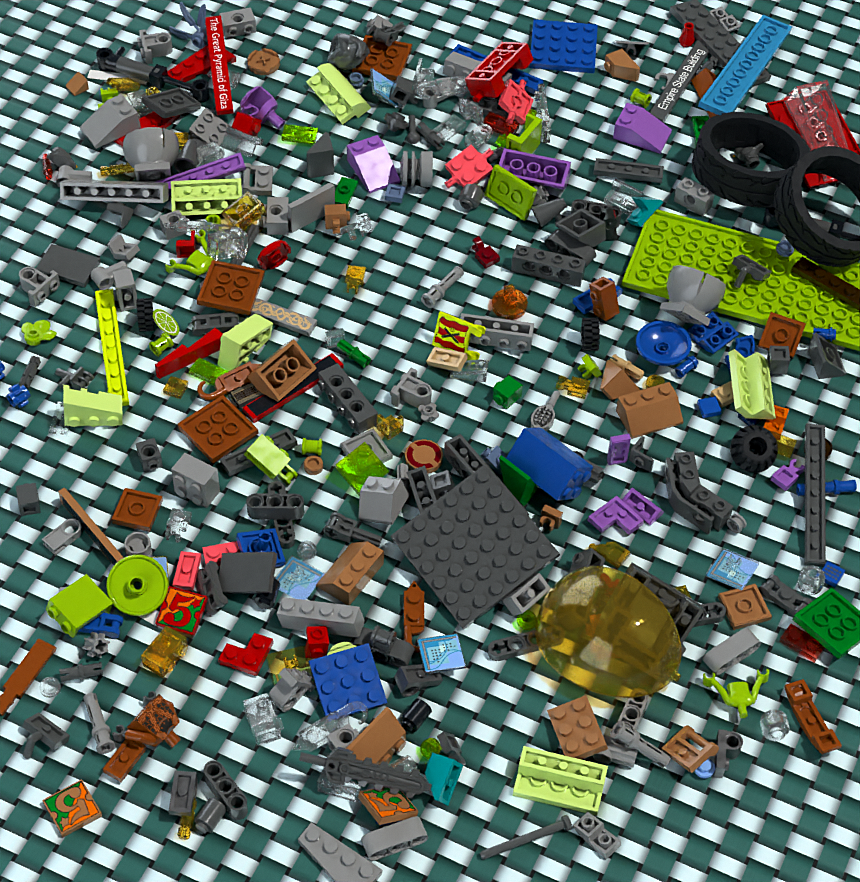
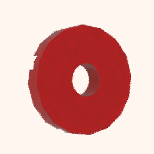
M283 240L269 244L260 252L257 258L258 264L264 270L279 267L287 260L288 253H291V247Z

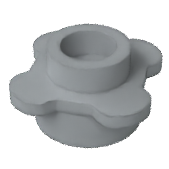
M434 403L418 407V411L421 412V419L426 422H431L439 417V413L436 411V404Z

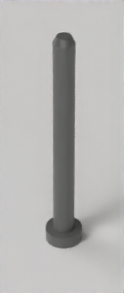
M564 815L561 817V821L485 849L479 853L481 859H487L562 829L569 831L572 829L571 821L568 815Z

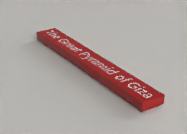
M221 15L206 17L205 23L217 115L233 114Z

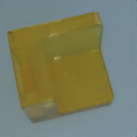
M381 414L377 415V430L388 440L403 431V416L400 415L394 418L390 415L384 418Z

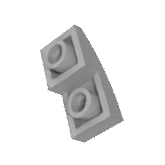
M722 6L709 11L728 32L741 27L732 14L728 16Z
M589 812L584 814L573 825L576 832L605 859L610 857L621 846V840L604 828V823Z

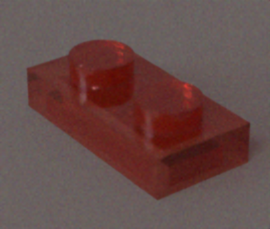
M489 112L482 121V127L507 137L510 133L515 135L520 123L513 121L512 124L506 122L507 118Z
M793 624L789 625L779 641L814 663L825 649L810 634Z

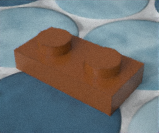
M125 739L104 766L103 772L122 783L147 750L146 745Z

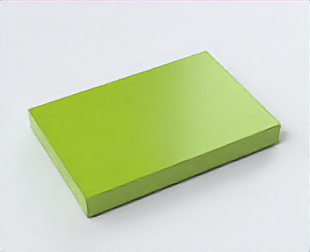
M497 164L493 166L484 195L525 221L528 219L537 189Z

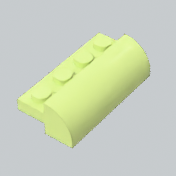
M331 63L318 66L319 72L306 81L308 86L342 125L355 115L359 118L371 109L364 98Z
M241 178L171 181L172 212L179 210L182 216L243 213Z

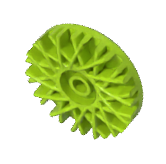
M130 555L121 559L112 567L106 586L109 599L118 610L131 616H145L151 614L162 605L168 592L169 583L165 570L156 560L145 555ZM135 582L142 584L140 589L134 588Z

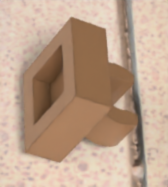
M545 504L541 511L539 526L542 527L546 523L549 525V531H552L554 528L558 529L562 522L563 512Z

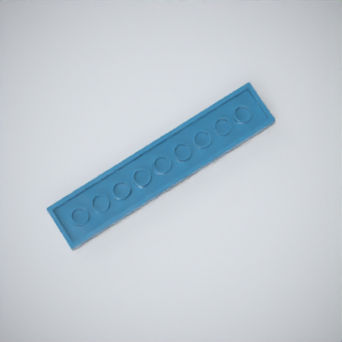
M762 15L702 97L698 107L717 115L735 112L791 33L792 26Z

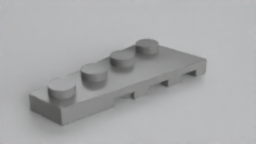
M312 822L298 838V843L316 863L318 862L324 869V872L334 882H376L382 875V869Z

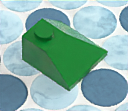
M501 455L499 461L504 485L524 507L539 489L531 477Z

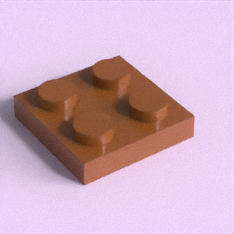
M771 312L758 347L769 351L770 346H789L790 358L793 359L806 323Z
M125 488L113 514L112 524L150 532L163 502L162 496Z

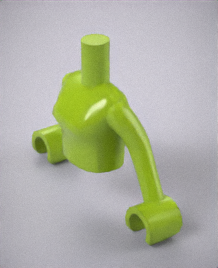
M199 230L200 236L195 235V241L202 244L206 255L199 250L194 251L187 259V265L178 264L175 260L171 259L169 260L171 266L165 264L166 272L173 273L176 268L189 271L195 275H203L208 272L214 256L205 240L206 232L204 230Z
M766 669V674H761L757 670L756 682L751 694L747 682L729 683L726 691L715 679V673H712V678H707L704 673L702 683L706 687L714 686L726 705L738 707L740 718H746L748 716L746 707L756 702L761 684L769 680V669Z

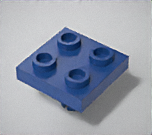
M275 528L237 533L236 540L240 553L275 552L277 553L276 567L285 565L286 561Z

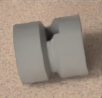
M134 532L126 537L124 542L126 557L130 555H145L153 558L151 542L147 534Z

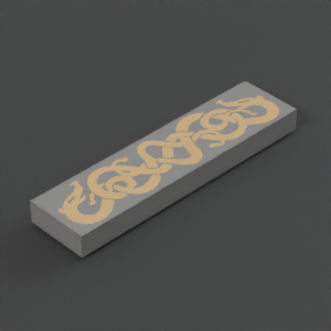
M256 298L250 314L254 315L256 313L273 324L306 336H310L317 325L316 319Z

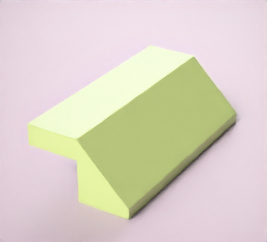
M735 349L728 352L735 410L746 419H775L768 360L759 352L747 358L743 357Z
M523 746L513 796L583 813L589 812L597 816L608 766Z

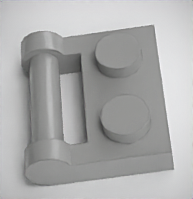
M244 163L246 170L242 171V194L272 196L273 166H257ZM250 174H255L254 187L250 186Z

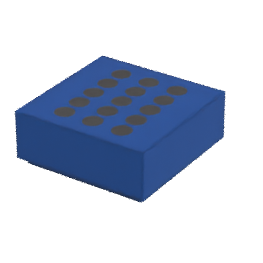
M827 561L819 573L818 579L836 588L846 570Z

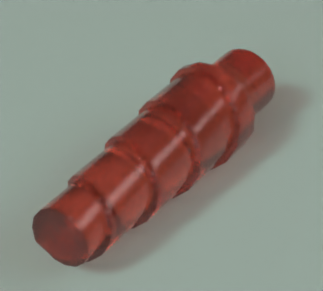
M43 154V174L47 180H50L53 174L51 162L46 158L47 154Z

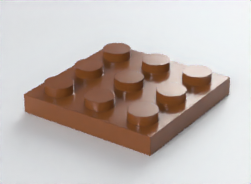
M365 35L363 41L367 44L370 53L362 63L352 69V72L373 76L372 69H374L387 79L394 81L398 75L402 76L412 51V44L394 41L388 47L384 43L374 42L373 36Z
M212 260L198 295L197 305L250 316L265 276V270Z
M224 395L177 424L178 429L212 463H215L259 434L258 428Z

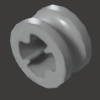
M734 513L727 520V526L734 533H740L747 526L745 519L737 513Z

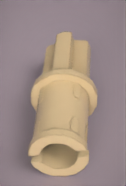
M616 354L612 356L614 360L610 358L613 363L636 380L643 378L644 371L632 365L631 361H625Z

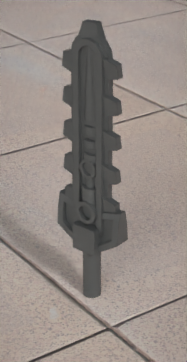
M337 747L329 755L327 754V758L301 752L299 761L323 766L328 781L335 784L345 785V783H349L352 779L358 781V785L362 787L369 783L373 784L374 789L379 791L383 787L390 788V793L395 795L398 791L406 792V797L413 798L415 794L418 795L424 791H430L432 784L426 782V779L420 775L419 769H413L412 772L404 771V766L402 765L391 768L388 767V762L381 761L380 764L372 763V758L366 757L364 761L358 760L352 750Z

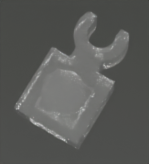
M172 508L166 523L168 528L165 532L166 540H169L171 535H176L175 540L177 543L181 540L180 531H187L192 518L191 512Z

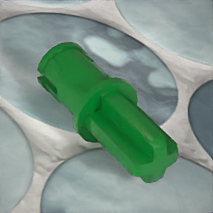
M343 339L338 342L337 348L347 354L350 360L353 359L364 368H366V365H369L371 358L362 353L359 347H354Z

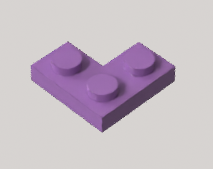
M615 496L588 516V522L601 533L616 523L630 535L644 523V520L618 496Z

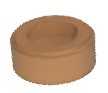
M318 456L307 457L304 461L305 472L310 475L321 473L323 470L322 459Z

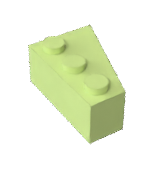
M255 313L240 324L235 325L228 332L223 333L220 339L221 346L217 365L227 371H231L242 362L247 363L249 361L248 356L253 351L257 352L271 338L273 323Z
M63 385L65 426L95 427L123 425L121 395L100 391L98 394L87 392V389L81 388L79 391L69 389V385Z

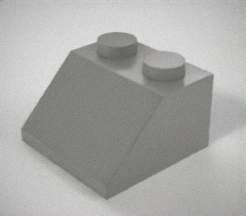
M368 476L360 490L359 520L393 525L409 497L402 480Z

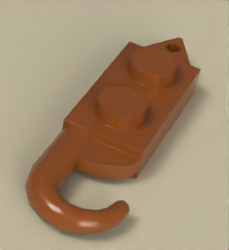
M247 362L218 376L215 380L216 391L210 394L203 392L202 387L206 382L202 381L197 388L198 395L207 401L215 400L225 394L227 395L231 391L251 383L247 375L260 364Z
M415 581L412 582L407 591H404V641L413 645L412 636L421 634L424 631V591H421ZM413 645L415 648L414 653L421 652L420 647Z

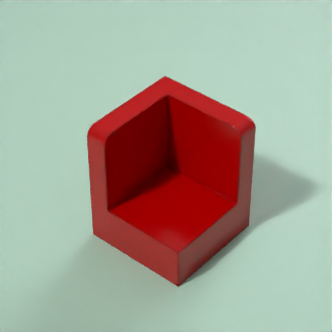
M191 231V240L176 241L177 258H189L196 251L195 231Z

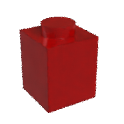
M237 111L232 128L257 136L261 129L262 120Z

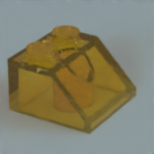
M247 191L221 214L231 229L239 234L245 231L254 221L260 219L261 215L265 213V205Z

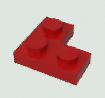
M254 633L246 649L227 643L218 662L220 665L257 676L274 644L273 638Z

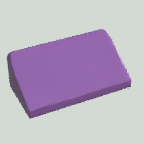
M631 488L622 499L625 504L650 526L664 513L662 509L634 488Z

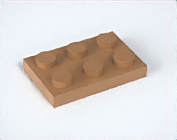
M586 695L547 710L565 756L582 760L608 749Z

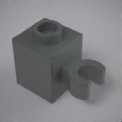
M398 75L391 88L389 99L404 106L408 99H410L411 103L417 104L418 99L415 96L421 98L422 92L412 90L413 82Z

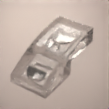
M459 98V113L464 120L472 119L477 126L484 125L483 108L470 100Z

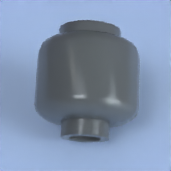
M466 184L458 197L460 205L467 210L476 209L480 205L484 193L478 184Z

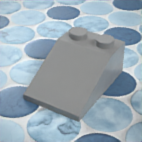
M120 94L107 100L80 126V130L97 149L139 129L141 126L137 111Z

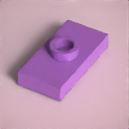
M629 434L610 437L607 454L608 465L627 462L631 441Z

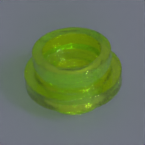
M505 133L503 136L499 134L495 142L498 145L497 148L501 146L505 148L507 140Z
M526 610L523 614L517 616V625L521 629L531 630L537 624V617L530 610Z
M435 738L424 740L420 747L421 754L427 759L431 758L432 752L439 754L440 744Z

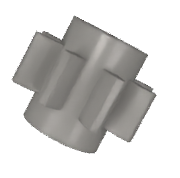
M537 184L532 186L537 189L533 205L547 202L549 192L543 185L538 186Z
M91 632V636L84 638L85 646L82 648L88 650L87 656L102 658V654L108 652L110 641L104 639L105 634Z

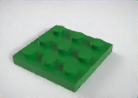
M832 587L797 612L792 619L838 659L860 644V610Z

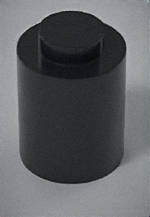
M274 578L272 593L256 594L255 603L259 608L266 610L274 607L280 588V582Z
M416 698L400 717L401 726L406 731L416 732L432 713L431 707L425 701Z

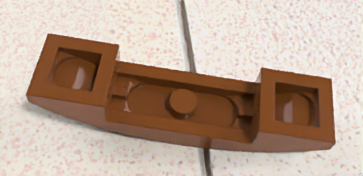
M804 679L786 684L784 688L792 710L814 747L821 754L842 748L833 729H828L812 701L813 694Z

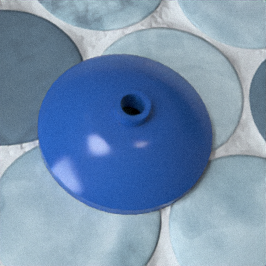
M654 321L648 323L639 330L636 337V347L640 355L656 365L670 366L678 364L685 360L691 351L692 342L689 334L684 328L673 322Z

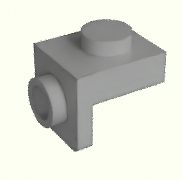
M377 14L374 19L371 18L368 21L366 34L370 35L372 31L383 26L392 27L393 24Z
M117 235L107 244L115 259L129 261L140 251L137 244L125 243L122 235Z

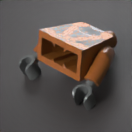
M150 691L148 697L143 696V705L145 707L127 726V731H125L123 725H117L116 732L112 733L113 739L117 742L126 739L156 747L164 740L173 748L181 740L173 731L180 722L173 703L164 699L160 694L156 696L154 691Z

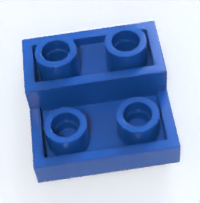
M714 312L706 316L711 319L708 326L694 324L687 329L690 338L712 354L739 336V333L728 321L723 323Z

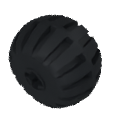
M756 425L746 426L736 432L731 440V457L738 467L747 472L759 473L765 471L773 465L777 458L778 447L776 438L764 427ZM750 448H752V449L755 448V449H756V452H754V453H753V452H750L749 449H750Z

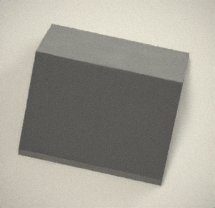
M325 132L307 151V177L309 178L334 175V150L328 132Z
M814 333L808 352L818 379L845 376L846 371L836 346L819 334Z

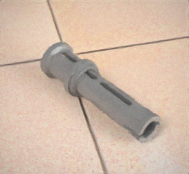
M455 266L438 284L432 285L430 290L421 296L422 303L428 308H433L435 302L444 297L445 291L463 276V269Z
M88 693L84 695L83 700L93 727L91 734L96 740L97 752L99 754H106L113 751L116 745L110 736L111 729L104 721L96 693Z
M618 721L613 726L610 734L613 739H619L625 743L624 745L627 748L636 749L662 768L669 764L671 757L640 737L638 731H632L625 726L623 721Z

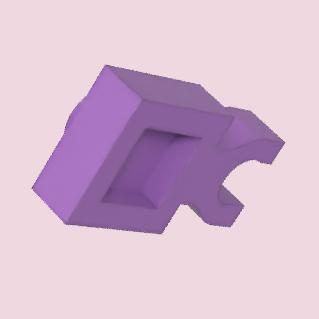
M795 459L791 460L789 467L783 465L771 476V481L784 491H787L798 480L799 475L804 472V465H801L799 468L794 467L797 461Z

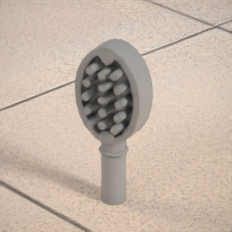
M554 391L546 405L539 406L534 410L531 416V428H543L545 431H548L553 426L555 418L553 408L560 396V392Z

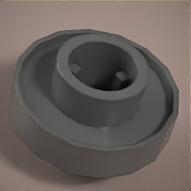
M386 113L384 116V120L387 121V128L391 131H401V129H406L408 123L404 121L405 117L399 113Z

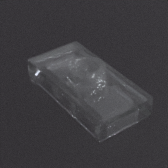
M143 89L127 93L128 99L132 107L137 111L139 119L153 112V110L141 102L142 97L146 96Z

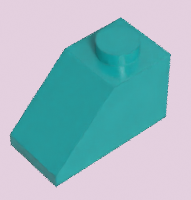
M432 752L431 758L426 765L425 775L428 783L432 784L431 791L434 799L448 806L463 764Z

